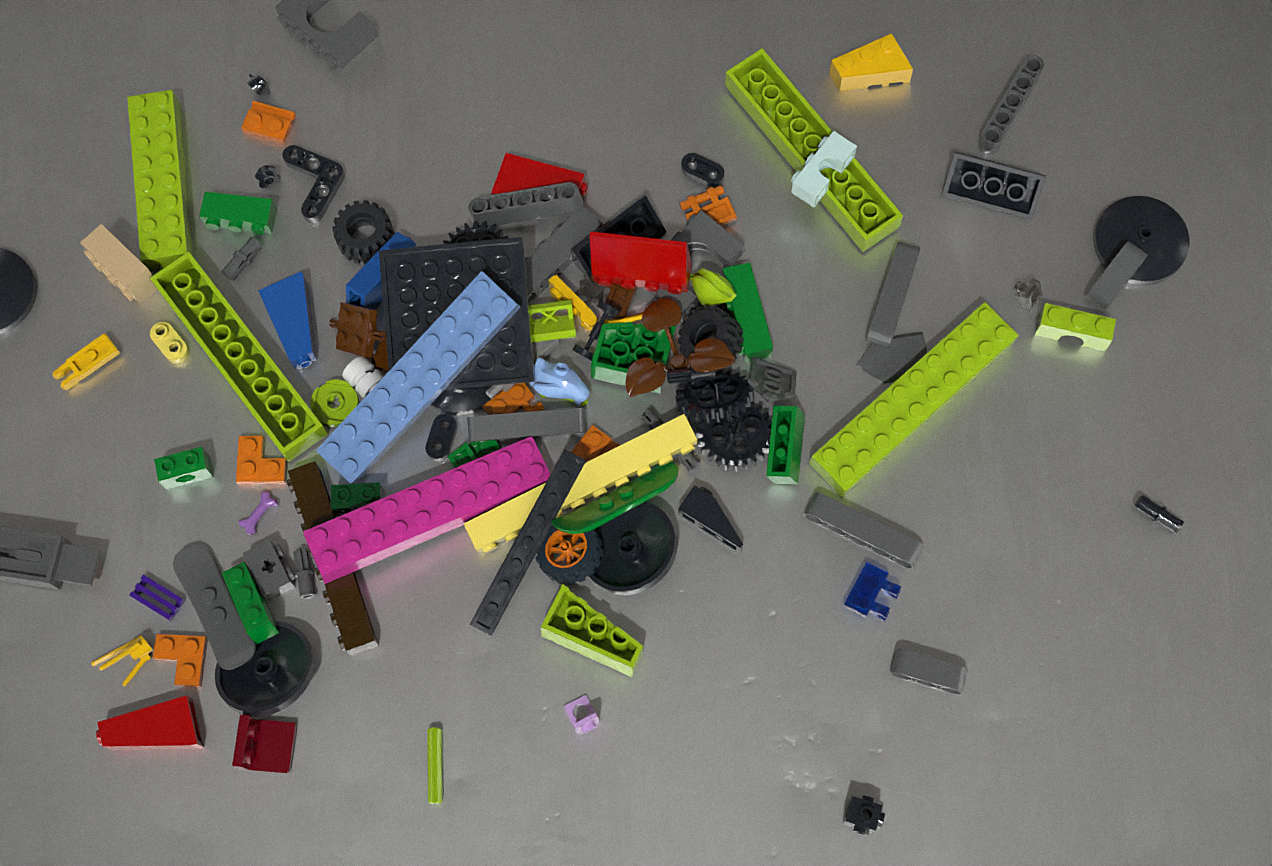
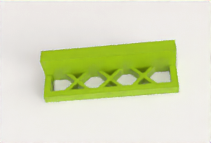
M571 300L529 305L532 343L576 337ZM561 309L568 310V315L557 316L554 313ZM540 312L544 315L541 319L531 318L533 313Z

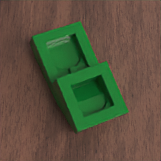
M497 440L476 441L469 444L466 442L447 457L454 468H457L500 450L502 446Z

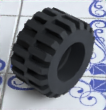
M358 200L354 201L352 206L349 204L345 205L346 209L344 211L340 209L338 212L339 218H334L335 226H332L335 241L346 259L349 261L353 259L356 264H360V261H363L365 265L395 233L390 218L383 207L379 208L375 202L370 205L368 200H364L363 203H359ZM362 226H373L376 228L374 233L366 239L352 238L354 232Z
M709 305L704 306V309L699 307L695 309L696 312L694 314L691 312L687 315L689 318L686 321L683 320V328L679 329L678 332L681 335L678 338V344L681 345L679 349L684 354V357L689 359V355L695 353L694 348L697 343L707 339L710 333L717 330L715 338L723 341L735 357V360L737 359V352L741 353L742 350L740 344L744 343V338L741 337L744 333L742 328L739 327L738 321L722 309Z

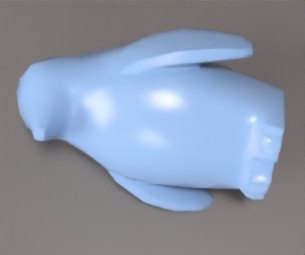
M540 357L537 359L534 366L535 382H530V385L539 394L549 398L572 399L577 406L589 397L588 386L582 382L567 364L561 362L556 364L549 363Z

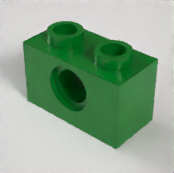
M202 446L154 459L158 482L166 490L213 477L209 455Z

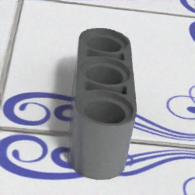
M1128 241L1096 281L1086 297L1106 310L1141 266L1148 254Z
M906 649L896 650L891 669V675L957 695H961L963 692L968 669L964 666Z

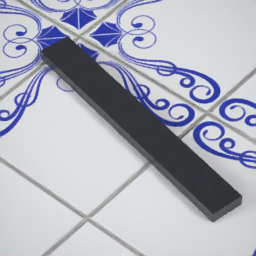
M564 449L470 623L471 626L492 636L552 525L551 521L556 518L586 460Z

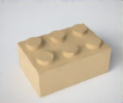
M102 224L80 242L85 248L83 254L91 261V264L99 272H102L113 286H117L130 302L134 299L141 305L158 290L150 280L153 275L149 269Z

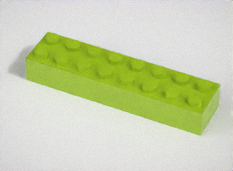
M173 90L127 96L140 260L150 272L164 269L188 251L194 258L180 102Z

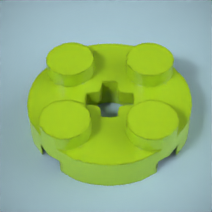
M332 379L314 390L310 400V407L320 423L328 427H338L360 402L356 391L348 382ZM335 398H338L341 404L333 409L329 403L334 402Z

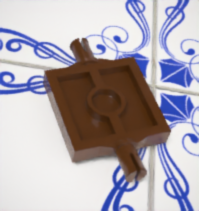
M340 302L339 320L332 318L329 321L334 323L329 324L331 328L338 329L336 349L362 357H372L375 340L383 342L386 337H383L386 336V333L377 330V310L348 302Z

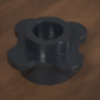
M249 74L251 79L247 84L259 96L264 92L270 93L266 88L268 83L261 76L254 77L252 74Z
M264 165L257 170L255 178L259 180L260 188H267L280 181V176L276 174V167Z

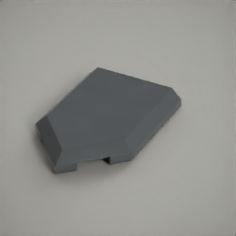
M922 332L893 336L890 348L872 343L856 365L868 371L883 383L895 382L927 354L924 335Z
M753 356L750 362L748 383L767 402L790 399L795 396L797 372Z

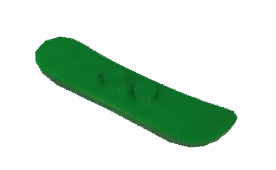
M669 462L662 466L657 464L651 468L649 473L632 480L586 506L553 519L551 524L556 529L569 534L591 531L664 492L676 481L679 468L674 462Z

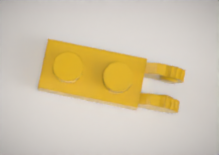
M557 275L549 279V293L557 301L571 300L573 317L577 316L581 320V327L591 332L596 321L598 322L594 312Z
M103 333L65 360L64 364L54 370L53 376L55 379H62L73 370L74 373L61 383L63 390H70L80 380L82 381L120 354V352L106 333Z

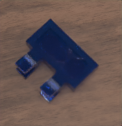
M866 562L844 603V607L864 618L871 612L874 616L885 622L890 608L875 600L880 591L896 600L901 592V586L886 580L889 576L888 572Z

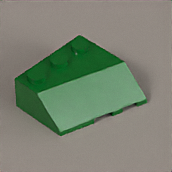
M632 322L602 324L591 363V378L626 386L627 371L639 359L648 357L654 363L662 362L668 366L672 349L665 329L652 332L647 330L643 324H633ZM677 325L669 327L673 341ZM663 384L651 392L660 394Z

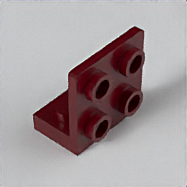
M240 715L232 766L238 770L289 774L296 723L259 720L250 715Z

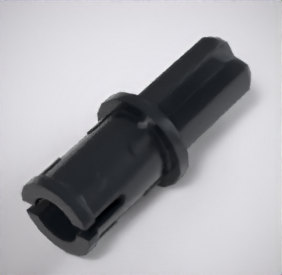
M691 365L687 369L667 371V382L669 384L690 381L691 384H694V382L715 380V371L697 372L691 368Z
M1144 495L1140 496L1135 503L1137 509L1153 519L1152 522L1160 523L1174 534L1180 530L1179 526H1182L1184 523L1183 520L1168 512L1165 506H1159Z

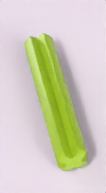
M431 727L427 730L428 802L430 804L442 803V730L439 727Z

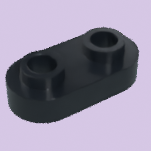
M689 153L682 158L681 170L685 176L708 187H717L724 181V169L720 164L697 153ZM694 165L696 168L690 169L689 166ZM710 175H715L716 178H715V179H711V178H709V176H710Z
M449 414L438 415L433 421L425 446L428 457L433 461H443L451 452L458 426L455 418ZM443 422L449 423L446 428L440 427ZM436 444L441 445L439 450H434L433 447Z

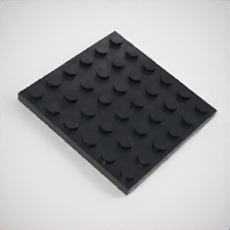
M522 237L379 250L389 371L482 271L521 307L444 390L535 382Z

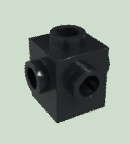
M862 795V799L852 796L849 800L843 824L854 827L853 831L858 834L868 836L869 832L874 833L877 828H882L885 813L881 812L883 805L877 804L878 800L870 796ZM862 812H866L869 819H865L862 816Z

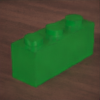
M204 192L199 218L204 226L212 230L224 228L233 232L251 231L257 235H263L264 233L272 234L277 207L273 199Z
M797 406L773 407L766 477L775 484L798 485L805 414Z
M242 562L222 572L246 633L255 644L278 634V629L266 601L246 563Z

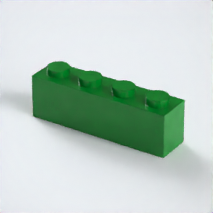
M751 263L723 268L722 276L730 282L737 295L732 301L725 302L726 310L732 313V317L738 321L739 327L742 328L744 333L741 335L744 338V343L740 344L742 350L738 355H743L744 363L751 361L753 356L760 359L772 357L773 345Z

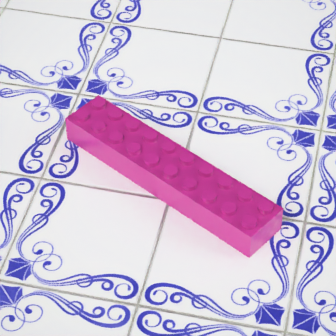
M531 436L303 531V534L323 582L326 584L464 525V523L546 483L551 474Z

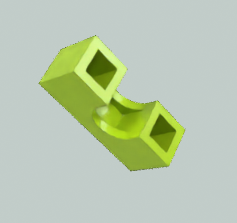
M1045 303L1039 313L1035 335L1059 340L1061 336L1065 335L1076 336L1083 340L1082 346L1106 351L1113 339L1116 319Z

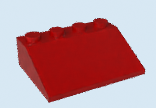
M590 231L592 276L599 285L611 286L612 284H617L626 289L643 287L651 292H657L658 289L668 290L671 294L688 293L692 263L687 242Z

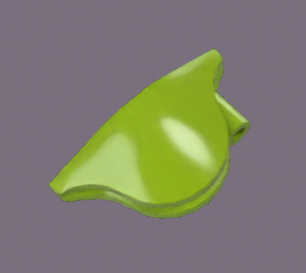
M700 268L697 273H693L690 276L693 290L702 305L708 306L730 302L737 296L730 282L714 271Z

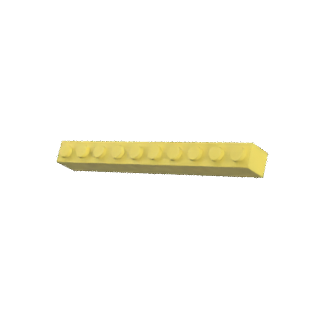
M683 414L586 462L556 518L561 517L564 514L563 511L570 507L574 510L583 506L586 503L585 500L592 496L596 499L607 493L606 489L614 485L618 488L629 482L628 478L636 474L640 477L651 471L650 467L658 463L662 466L673 460L672 456L680 452L684 455L694 450L697 438L686 416ZM546 483L464 523L475 549L479 553L483 551L486 554L497 548L496 544L504 540L506 543L515 540Z

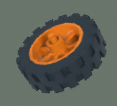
M552 525L535 557L540 565V569L552 581L555 580L558 584L567 583L568 585H574L577 581L579 583L585 581V577L593 575L594 569L599 567L601 563L600 557H603V550L601 548L603 544L594 529L580 534H569L556 529ZM568 537H572L570 542L566 541L565 539H567ZM578 537L584 540L583 543L575 545ZM584 549L581 556L578 551ZM554 553H562L554 560ZM565 559L567 560V565H565V566L559 565V564H561Z

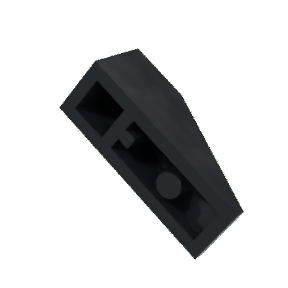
M694 485L678 508V515L740 554L743 550V543L717 500L713 497V493L705 487L698 488Z

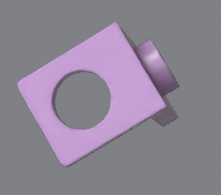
M587 695L564 705L576 733L581 731L583 734L595 729L597 727L596 724L600 722ZM577 705L587 707L588 714L585 718L577 719L573 715V710Z

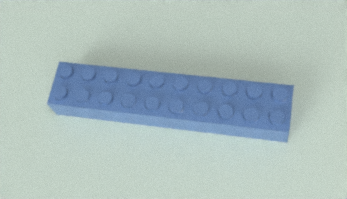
M481 271L316 451L350 484H357L521 306L489 276Z

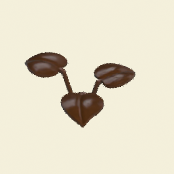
M660 298L656 301L654 300L644 310L642 322L644 327L652 332L665 329L674 354L669 362L670 368L662 362L654 363L648 357L639 359L627 371L625 380L626 390L629 397L632 398L638 394L648 393L659 388L665 381V371L687 369L691 365V368L697 372H711L735 363V357L726 344L717 338H708L697 343L694 348L695 353H691L688 360L683 355L678 354L669 327L680 323L682 318L681 309L673 300Z

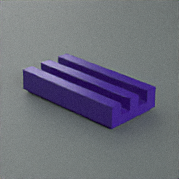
M142 575L140 578L142 580L135 585L136 589L131 591L129 596L169 621H172L185 600L147 576ZM148 583L177 601L176 605L174 606L145 588L146 584ZM141 591L171 609V612L169 614L139 596Z

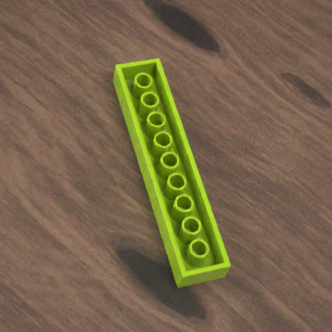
M763 48L726 71L725 86L794 170L796 172L798 170L802 171L811 153L816 154L822 139L825 136L829 137L833 131ZM855 158L852 159L842 173L833 168H824L820 171L824 177L830 180L828 191L820 201L862 252L900 228L903 218L902 213Z
M189 251L150 278L288 462H291L328 435L317 417Z
M984 302L813 454L809 464L843 498L1008 350L1019 335Z

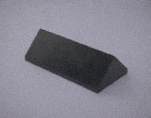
M955 151L942 196L1032 220L1046 175Z
M643 194L594 232L658 239L667 231L647 196ZM588 235L571 248V253L575 266L590 280L592 266L590 235Z

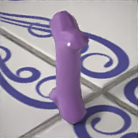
M269 491L261 492L260 503L248 518L238 520L239 526L244 527L248 535L255 534L257 522L268 508L278 506L277 499L271 498Z

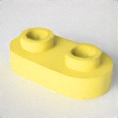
M158 322L152 326L150 337L171 363L178 364L184 362L189 356V348L173 327L167 322ZM161 330H165L164 334L158 335ZM174 347H178L176 352H172Z

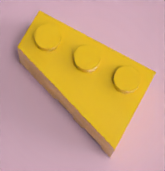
M891 33L831 60L829 75L839 92L865 89L872 85L881 84V86H889V83L895 82L910 83L913 68Z

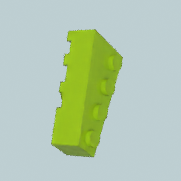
M562 584L541 625V636L632 677L643 656V645L621 628L613 625L607 620V617L595 611L585 600L577 597L568 587Z

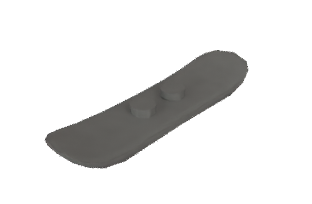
M193 544L182 548L174 557V571L199 617L218 665L226 670L240 667L251 660L255 654V643L246 633L210 551L205 546Z

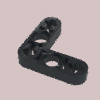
M296 145L288 146L282 153L286 165L317 179L301 207L305 220L309 223H317L323 218L345 178L344 170L339 163ZM295 154H297L299 159L293 158L292 160H290V155L294 156ZM311 161L320 162L319 167L314 170L309 169L308 164ZM335 170H337L338 175L334 174V175L331 177L329 173H330V172L334 173ZM327 188L329 193L325 197H319L317 195L318 190ZM314 208H316L317 212H312L311 215H309L308 210H313Z

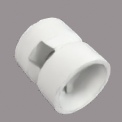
M362 356L351 361L342 374L343 378L352 387H356V392L363 399L384 377L378 369L374 370V365L367 357Z

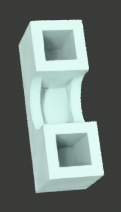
M835 131L829 137L825 136L822 139L816 154L811 153L805 162L803 170H798L791 179V193L812 207H815L828 191L830 180L824 177L820 171L824 168H833L842 173L855 157L857 146Z

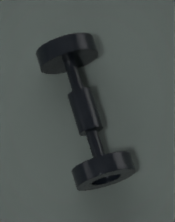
M601 300L597 307L605 312L600 321H596L588 335L590 338L586 346L582 348L575 344L572 349L591 361L594 354L588 350L594 339L597 341L602 324L608 314L616 318L620 314L619 310Z

